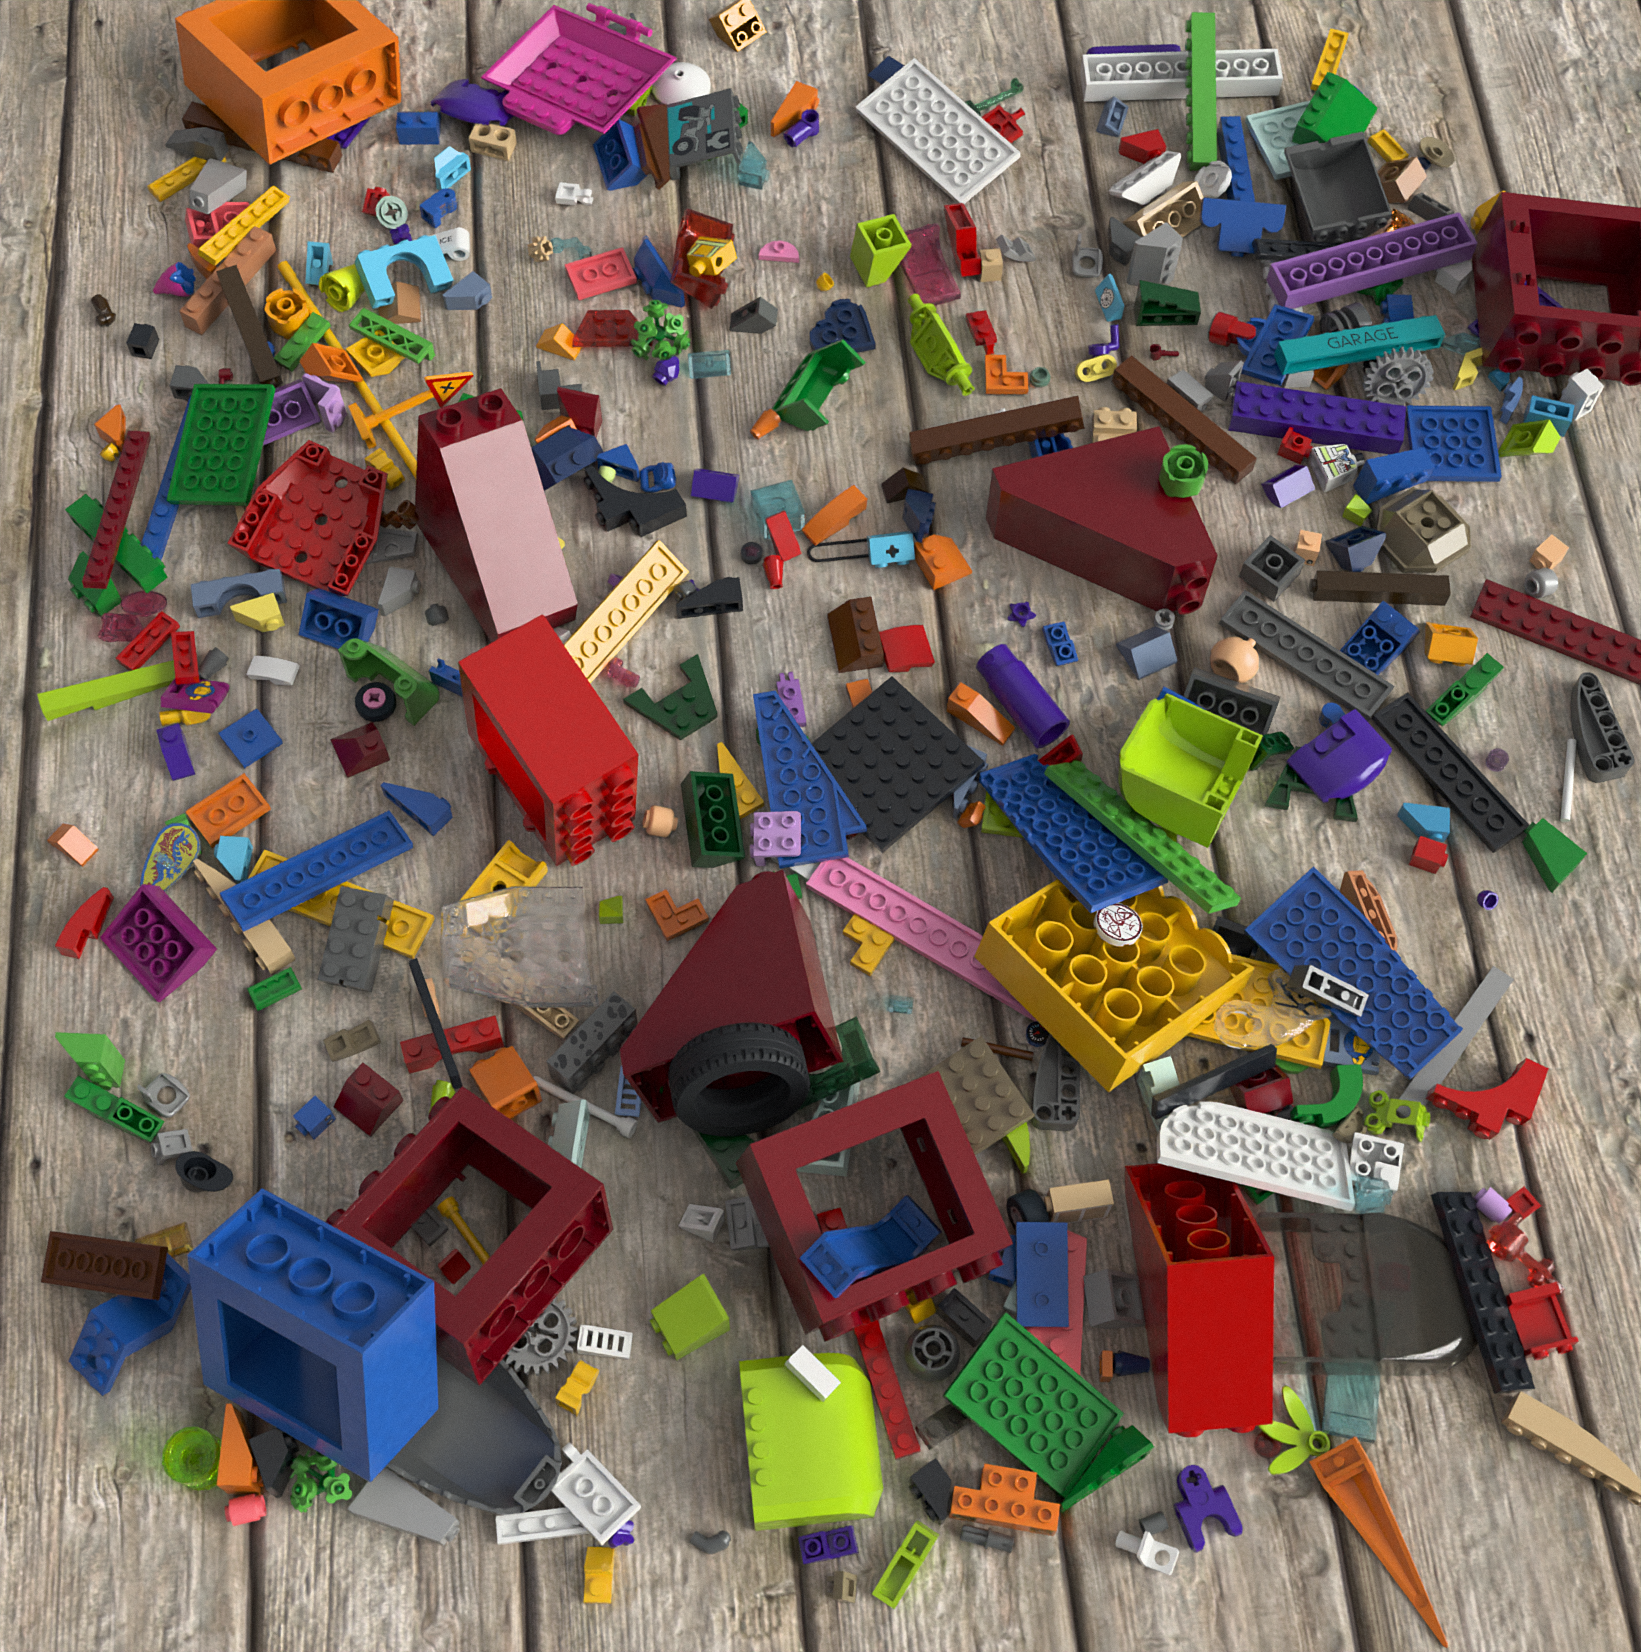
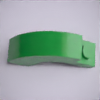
M1337 1065L1329 1073L1332 1084L1331 1100L1324 1104L1296 1105L1290 1112L1291 1121H1299L1307 1125L1315 1122L1316 1127L1323 1129L1330 1128L1342 1121L1355 1108L1361 1097L1363 1089L1361 1065Z

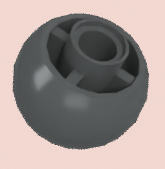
M934 1324L925 1325L915 1330L908 1337L904 1348V1358L907 1367L917 1378L927 1382H939L949 1377L956 1370L960 1360V1347L957 1339L948 1329ZM934 1345L938 1347L940 1353L936 1356L929 1355L926 1348ZM919 1352L921 1353V1358L923 1359V1361L927 1363V1366H924L917 1359L916 1355ZM942 1359L945 1360L946 1364L941 1367L931 1368V1365L938 1364Z

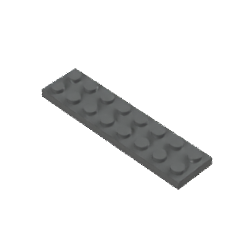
M1246 590L1242 592L1219 621L1221 626L1241 639L1247 641L1249 638H1252L1256 642L1255 648L1350 710L1356 709L1367 721L1371 719L1395 687Z

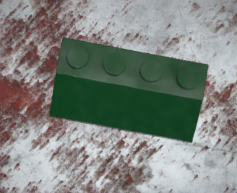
M690 771L681 782V791L691 866L715 868L744 859L745 852L733 774Z

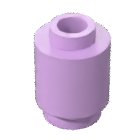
M1483 1187L1474 1196V1199L1477 1201L1476 1208L1492 1222L1495 1220L1500 1224L1512 1211L1508 1206L1509 1203L1491 1187L1488 1190Z

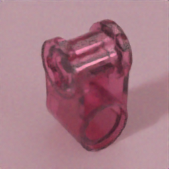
M104 613L101 616L103 623L101 630L98 632V638L106 642H131L144 627L135 614Z

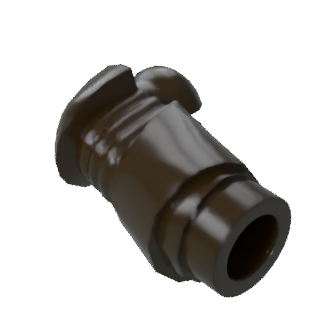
M97 294L93 296L91 303L99 314L96 316L97 324L99 326H110L116 319V313L111 311L108 300L102 297V295Z

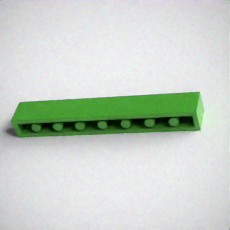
M1191 12L1189 20L1185 21V32L1188 33V38L1185 41V51H1188V57L1185 60V69L1188 70V76H1186L1185 88H1188L1185 105L1189 107V113L1186 114V126H1189V132L1186 133V144H1189V151L1186 153V163H1189V171H1200L1204 166H1209L1210 162L1217 161L1215 13Z

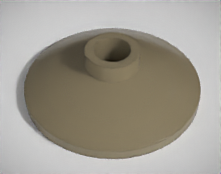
M1424 137L1419 142L1421 153L1431 164L1440 167H1450L1454 163L1455 157L1453 152L1441 140L1434 137Z

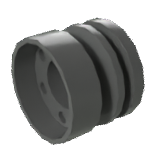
M1358 302L1322 315L1319 322L1320 334L1373 326L1366 308Z

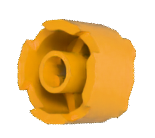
M282 288L271 292L266 298L265 313L273 332L283 336L285 339H290L310 316L304 295L292 288L293 291H283Z

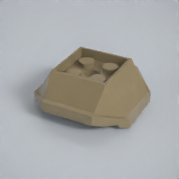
M1412 487L1379 509L1376 530L1386 533V538L1380 549L1402 573H1412V571L1436 573L1468 553L1471 548L1470 526L1442 496L1437 495L1432 489L1421 490Z

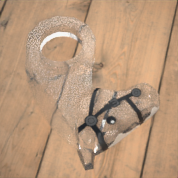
M1275 969L1269 974L1267 979L1273 991L1271 1007L1240 1000L1224 1003L1216 1012L1214 1030L1218 1039L1229 1047L1258 1050L1270 1044L1278 1046L1292 1040L1309 1028L1314 1021L1331 1016V1011L1316 1008L1313 1000L1286 988L1290 976L1283 969ZM1233 1013L1244 1014L1251 1020L1253 1030L1246 1035H1234L1225 1027L1224 1019Z

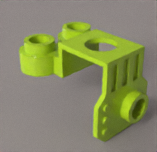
M1381 1090L1370 1094L1369 1103L1372 1109L1376 1111V1113L1367 1115L1364 1120V1125H1367V1131L1370 1134L1379 1135L1386 1127L1392 1128L1393 1123L1413 1125L1416 1129L1418 1142H1422L1425 1127H1429L1430 1112H1427L1425 1105H1421L1420 1102L1389 1099L1388 1095ZM1376 1097H1383L1380 1102L1374 1101ZM1400 1106H1408L1411 1113L1407 1118H1399L1396 1115V1111ZM1373 1119L1378 1120L1375 1125H1371L1370 1121Z

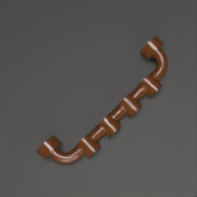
M404 500L400 503L396 512L392 510L387 514L382 511L380 526L386 528L391 524L394 528L398 529L404 525L407 529H412L419 520V516L415 512L416 506L409 500Z

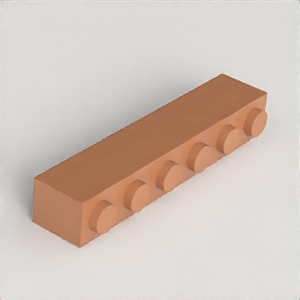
M256 226L250 230L180 309L179 312L185 327L200 335L204 334L229 305L216 271L237 265L243 283L246 286L276 251L270 233Z

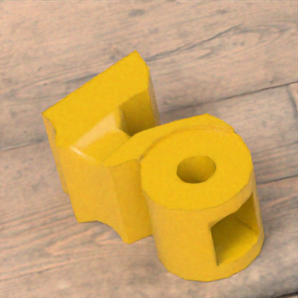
M381 448L364 458L366 467L369 465L388 474L386 483L388 490L391 491L405 481L402 472Z
M580 1360L571 1376L567 1377L566 1384L560 1388L555 1398L556 1404L577 1416L582 1406V1395L589 1393L599 1374V1369Z

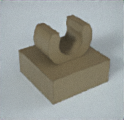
M834 1571V1576L826 1578V1581L834 1583L833 1591L825 1593L827 1597L843 1603H855L857 1575L845 1571Z

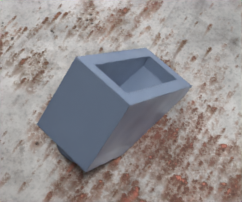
M474 271L442 295L447 310H478L492 299L490 284Z

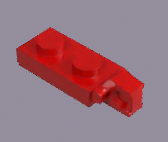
M986 310L966 313V322L976 346L982 345L986 355L994 354L997 336Z

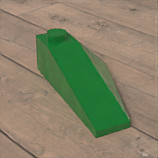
M1122 1425L1111 1433L1113 1438L1110 1439L1060 1505V1513H1063L1146 1458L1154 1448L1152 1442L1133 1425L1128 1428Z

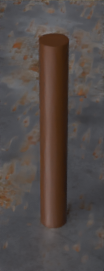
M963 1037L961 1047H965L975 1039ZM986 1042L994 1054L1027 1061L1033 1060L1034 1052Z

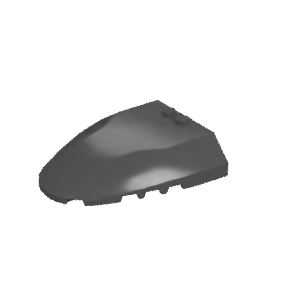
M437 1355L438 1410L385 1467L416 1485L444 1498L493 1514L508 1515L522 1513L535 1507L549 1495L555 1486L562 1462L559 1440L543 1410L514 1370L503 1359L481 1385L478 1386Z

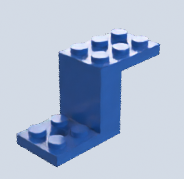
M167 1253L159 1300L117 1295L90 1310L69 1362L102 1396L111 1391L126 1357L172 1332L191 1291L190 1275Z

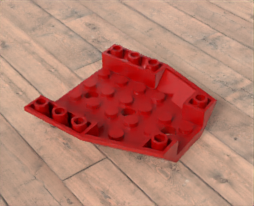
M308 440L257 488L227 544L259 565L269 569H280L281 574L315 589L320 588L340 596H348L378 540L388 474L369 465L364 470L332 456L327 447ZM339 480H346L348 482L344 488L336 487V483ZM319 517L328 518L324 525L316 524V520ZM299 554L307 555L306 561L302 563L296 562V557Z

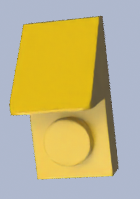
M587 1547L584 1564V1603L611 1604L614 1548Z

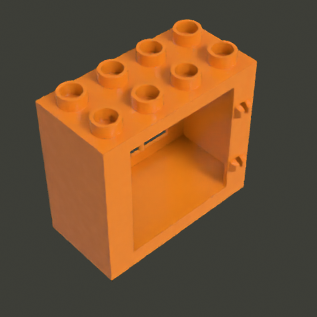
M216 0L193 11H187L175 18L185 86L268 164L281 160L401 103L398 36L357 0ZM305 42L313 50L266 72L256 64L291 47L298 50V44Z

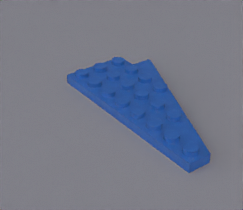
M769 691L753 694L770 811H798L801 815V854L794 857H778L779 868L849 857L846 835L867 832L866 824L777 692Z

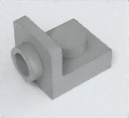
M187 1129L157 1133L154 1142L151 1143V1155L153 1158H156L157 1165H163L166 1159L177 1158L186 1152L193 1151Z

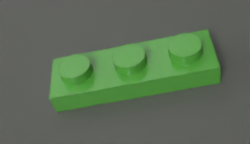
M312 312L274 357L276 363L293 372L311 344L317 343L331 327L329 321Z

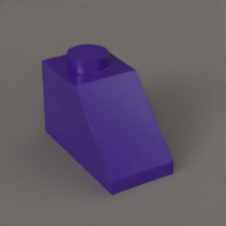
M179 723L157 729L160 747L172 780L175 781L196 775L186 737Z

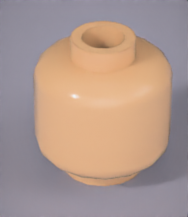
M653 805L649 810H645L642 827L646 828V832L649 835L666 838L670 835L671 831H676L678 818L674 817V811L671 808Z

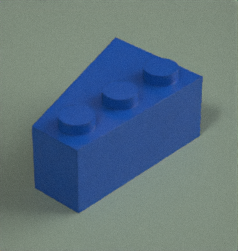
M1424 447L1366 460L1353 486L1358 496L1366 504H1370L1426 482L1435 467Z

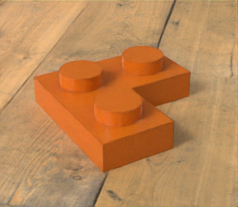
M985 355L986 394H1028V372H1007L1006 355Z
M667 889L645 899L666 941L709 921V916L698 898L679 908L674 904Z

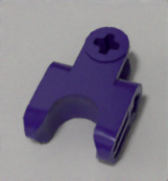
M1197 1465L1185 1467L1178 1474L1176 1481L1183 1500L1174 1503L1173 1507L1190 1549L1197 1553L1204 1548L1205 1538L1201 1527L1203 1519L1207 1517H1213L1220 1521L1228 1535L1233 1537L1242 1535L1243 1527L1226 1488L1223 1485L1212 1488L1205 1471ZM1189 1476L1191 1478L1195 1477L1197 1482L1194 1484L1188 1483L1186 1479Z

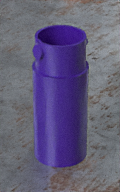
M997 645L979 659L976 664L977 671L988 683V688L1035 748H1043L1053 743L1067 730L1070 720L1026 665L1015 657L1007 645Z

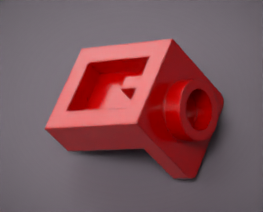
M381 187L367 188L362 212L367 215L377 216L375 208L378 201L385 196H390L387 190Z

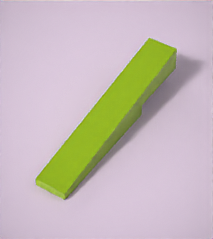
M174 660L39 693L37 697L42 713L47 721L92 706L94 710H98L169 686L175 679Z

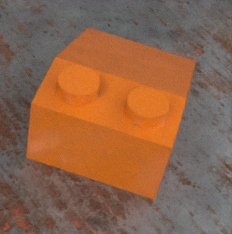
M226 1403L217 1486L227 1494L255 1493L260 1495L261 1487L265 1485L249 1439L252 1437L243 1414L231 1403Z

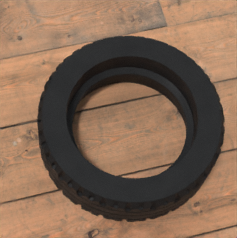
M736 1023L706 1031L691 1039L677 1052L668 1070L671 1098L677 1117L691 1129L713 1136H741L771 1128L792 1116L802 1106L810 1089V1078L806 1060L799 1041L787 1031L763 1023ZM764 1071L772 1073L757 1083L741 1088L713 1089L706 1087L721 1077L737 1072Z

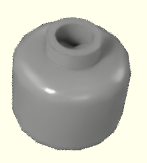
M1540 568L1526 575L1524 588L1531 597L1536 599L1543 598L1556 592L1558 578L1550 568Z

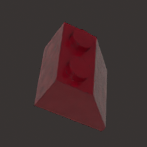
M362 1062L345 1081L333 1107L371 1137L404 1100L398 1089Z
M1276 1065L1271 1069L1229 1087L1239 1108L1263 1114L1273 1110H1281L1285 1106L1294 1103L1290 1079Z

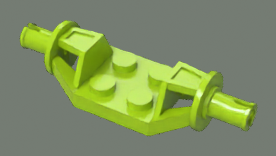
M912 294L909 297L910 299H907V302L913 309L909 317V321L912 324L910 344L928 374L946 381L948 385H958L963 396L970 395L974 391V386L968 379L972 373L970 364L965 362L955 341L936 312L934 304H923L919 294Z

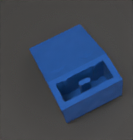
M1383 600L1340 651L1379 675L1410 645L1420 631L1418 627Z

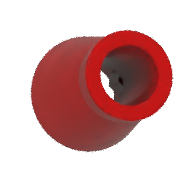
M779 555L765 557L762 566L770 589L782 588L784 561L781 560Z

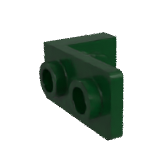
M1282 731L1263 735L1249 767L1250 770H1257L1270 756L1292 752L1294 746L1291 744L1289 737Z

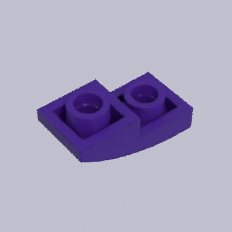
M852 1525L798 1537L804 1565L859 1553Z

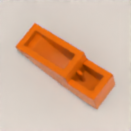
M853 485L823 507L802 528V532L816 546L848 526L851 518L866 510L868 499Z

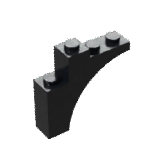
M593 465L585 468L586 477L583 480L587 489H592L594 493L593 497L597 506L596 519L600 526L604 525L607 532L629 523L631 529L637 531L639 536L643 537L687 517L686 503L677 489L652 494L631 492L608 482L596 471Z

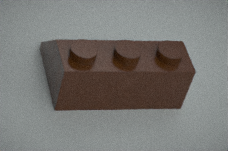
M871 596L849 599L827 614L838 673L883 667L884 653Z

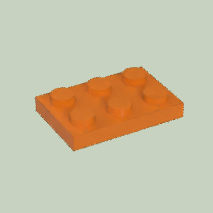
M243 773L185 811V813L211 848H214L216 844H219L220 836H232L270 811L271 808L246 774Z

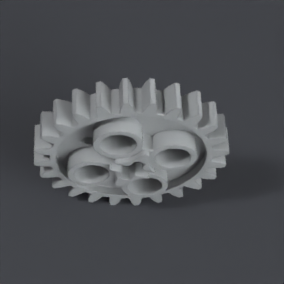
M1401 347L1400 351L1396 352L1395 348H1392L1391 354L1384 351L1383 358L1376 356L1377 362L1369 363L1371 368L1365 369L1366 375L1363 376L1364 382L1362 383L1366 396L1369 397L1370 401L1394 405L1400 404L1401 406H1404V402H1408L1411 405V399L1419 400L1418 394H1426L1425 388L1431 387L1429 381L1433 380L1432 374L1434 372L1430 360L1427 359L1426 354L1421 355L1420 350L1413 352L1412 347H1410L1405 352L1404 347Z
M556 1296L521 1337L527 1340L526 1345L521 1349L513 1346L504 1357H508L506 1363L508 1366L515 1363V1372L524 1367L525 1375L528 1376L531 1369H534L536 1376H539L540 1369L544 1368L545 1372L549 1374V1366L553 1365L557 1370L559 1369L557 1362L559 1359L567 1362V1358L564 1355L565 1352L573 1354L574 1351L569 1344L577 1343V1339L571 1335L578 1333V1329L571 1325L577 1321L575 1317H569L572 1314L571 1308L563 1310L566 1305L564 1300L557 1304ZM550 1318L558 1319L557 1325L553 1328L545 1326L546 1321ZM536 1328H539L541 1334H537L536 1338H533L530 1332H535ZM546 1335H558V1338L553 1339ZM550 1343L552 1349L548 1353H540L539 1348L542 1344Z

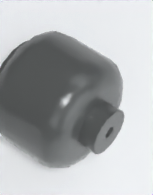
M683 581L677 584L673 590L674 598L677 602L697 592L695 585L690 581Z
M432 604L425 611L429 625L443 624L449 619L445 606Z

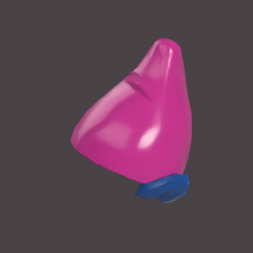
M181 262L171 265L161 274L153 289L154 294L165 293L179 297L191 296L194 293V281H196V277L193 275V268L189 269Z

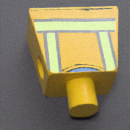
M700 236L687 253L690 265L689 272L696 278L701 274L717 275L737 259L732 240Z

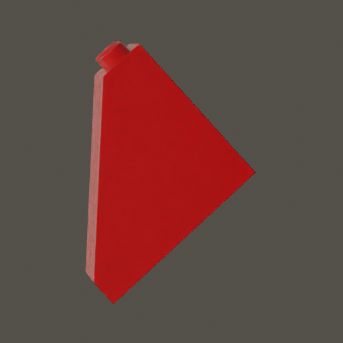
M1160 1163L1125 1166V1196L1156 1399L1168 1433H1176L1182 1437L1193 1438L1203 1434L1204 1430L1227 1428L1232 1432L1247 1433L1254 1430L1258 1425L1273 1424L1274 1255L1236 1182Z

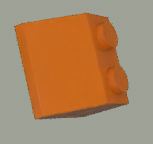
M312 343L299 361L305 373L311 376L315 375L320 379L340 383L363 381L362 376L344 349Z
M933 534L924 538L922 543H914L915 561L933 590L972 574L970 566L952 538Z

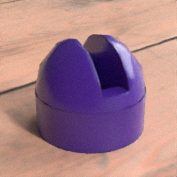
M1483 890L1477 896L1478 904L1486 910L1494 909L1499 901L1498 895L1490 890Z

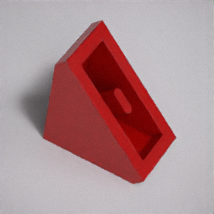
M1070 735L1038 761L1044 766L1047 764L1051 766L1066 762L1072 763L1075 760L1081 762L1083 753L1074 735Z

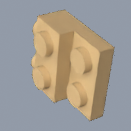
M1101 407L1098 410H1094L1092 418V443L1137 431V412H1131L1129 408L1110 411L1107 407Z

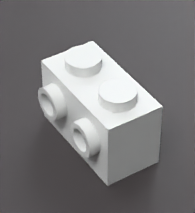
M1588 369L1571 375L1568 379L1567 387L1561 393L1562 397L1559 402L1574 405L1572 417L1574 420L1591 412L1604 387Z

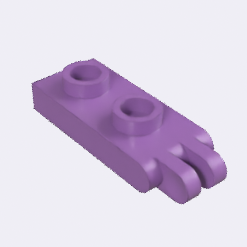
M793 671L788 672L789 680H785L784 673H779L780 681L776 682L778 695L798 725L805 727L806 717L799 679H794Z

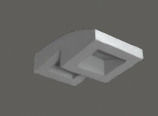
M1000 235L996 239L1003 255L1023 262H1033L1036 260L1029 244L1020 237L1011 241L1004 235Z

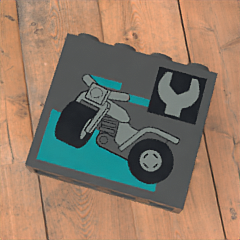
M731 88L666 105L669 174L672 180L680 179V167L728 154H733L737 164L741 163L743 147L740 142L742 138L739 126L741 116L738 111L740 101L737 95L734 96Z

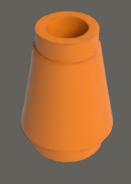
M764 410L750 430V433L759 440L777 428L781 419L774 410Z

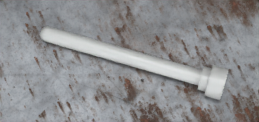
M538 1076L533 1077L540 1089L566 1102L582 1099ZM587 1101L590 1114L616 1126L617 1130L620 1131V1135L628 1139L632 1137L638 1125L637 1120L631 1117L620 1118Z

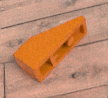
M798 81L795 82L770 122L772 137L791 128L801 119V115L805 110L817 109L819 105L817 88Z
M962 682L959 683L949 696L946 710L948 713L1003 746L1015 731V727L980 693Z

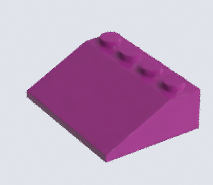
M142 884L100 937L157 1002H161L198 972L217 950L160 886Z

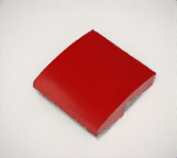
M923 625L901 626L879 632L888 672H909L912 667H932L935 663Z

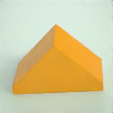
M561 323L545 329L536 347L575 361L583 347V342Z

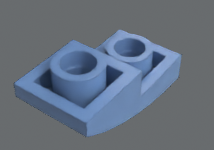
M1518 377L1514 383L1510 382L1504 390L1506 396L1503 400L1504 404L1500 409L1503 413L1499 420L1504 424L1509 422L1520 400L1523 389V378Z

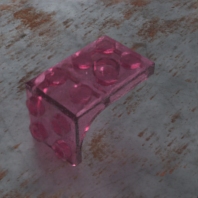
M938 223L905 231L911 243V248L900 262L914 294H919L923 304L931 303L934 306L961 299V292L941 251L939 240L940 227Z

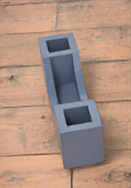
M268 569L263 572L245 573L240 576L223 577L217 580L200 581L190 584L193 608L198 618L221 614L224 605L229 600L241 595H250L258 598L274 593L278 604L287 603L284 579L280 569Z

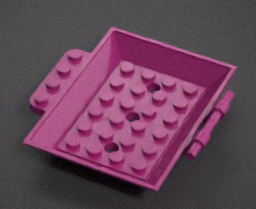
M588 3L586 10L596 14V20L593 22L553 5L481 76V79L509 91L502 101L507 113L546 131L561 135L578 122L605 134L677 58L639 42L641 34L651 37L653 32L652 29L643 26L639 21L626 19L612 13V10L606 7H598ZM610 21L626 27V35L609 29Z

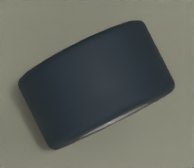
M1026 1189L1007 1199V1213L1015 1231L1016 1222H1049L1046 1206L1036 1191Z

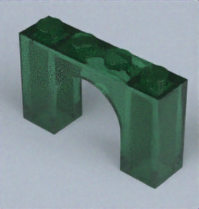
M857 1016L835 1026L842 1046L843 1062L835 1064L822 1073L809 1074V1093L798 1110L881 1072L866 1033Z

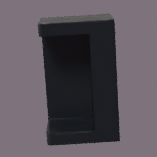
M1218 916L1212 930L1224 939L1231 954L1250 959L1255 958L1258 946L1244 933L1247 926Z
M955 1287L937 1306L936 1314L973 1348L992 1327L993 1322Z

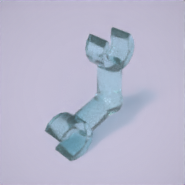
M577 237L565 240L553 238L551 240L552 246L559 245L553 247L554 253H561L564 248L574 247L578 251L580 260L584 259V253L592 256L590 247L583 246Z

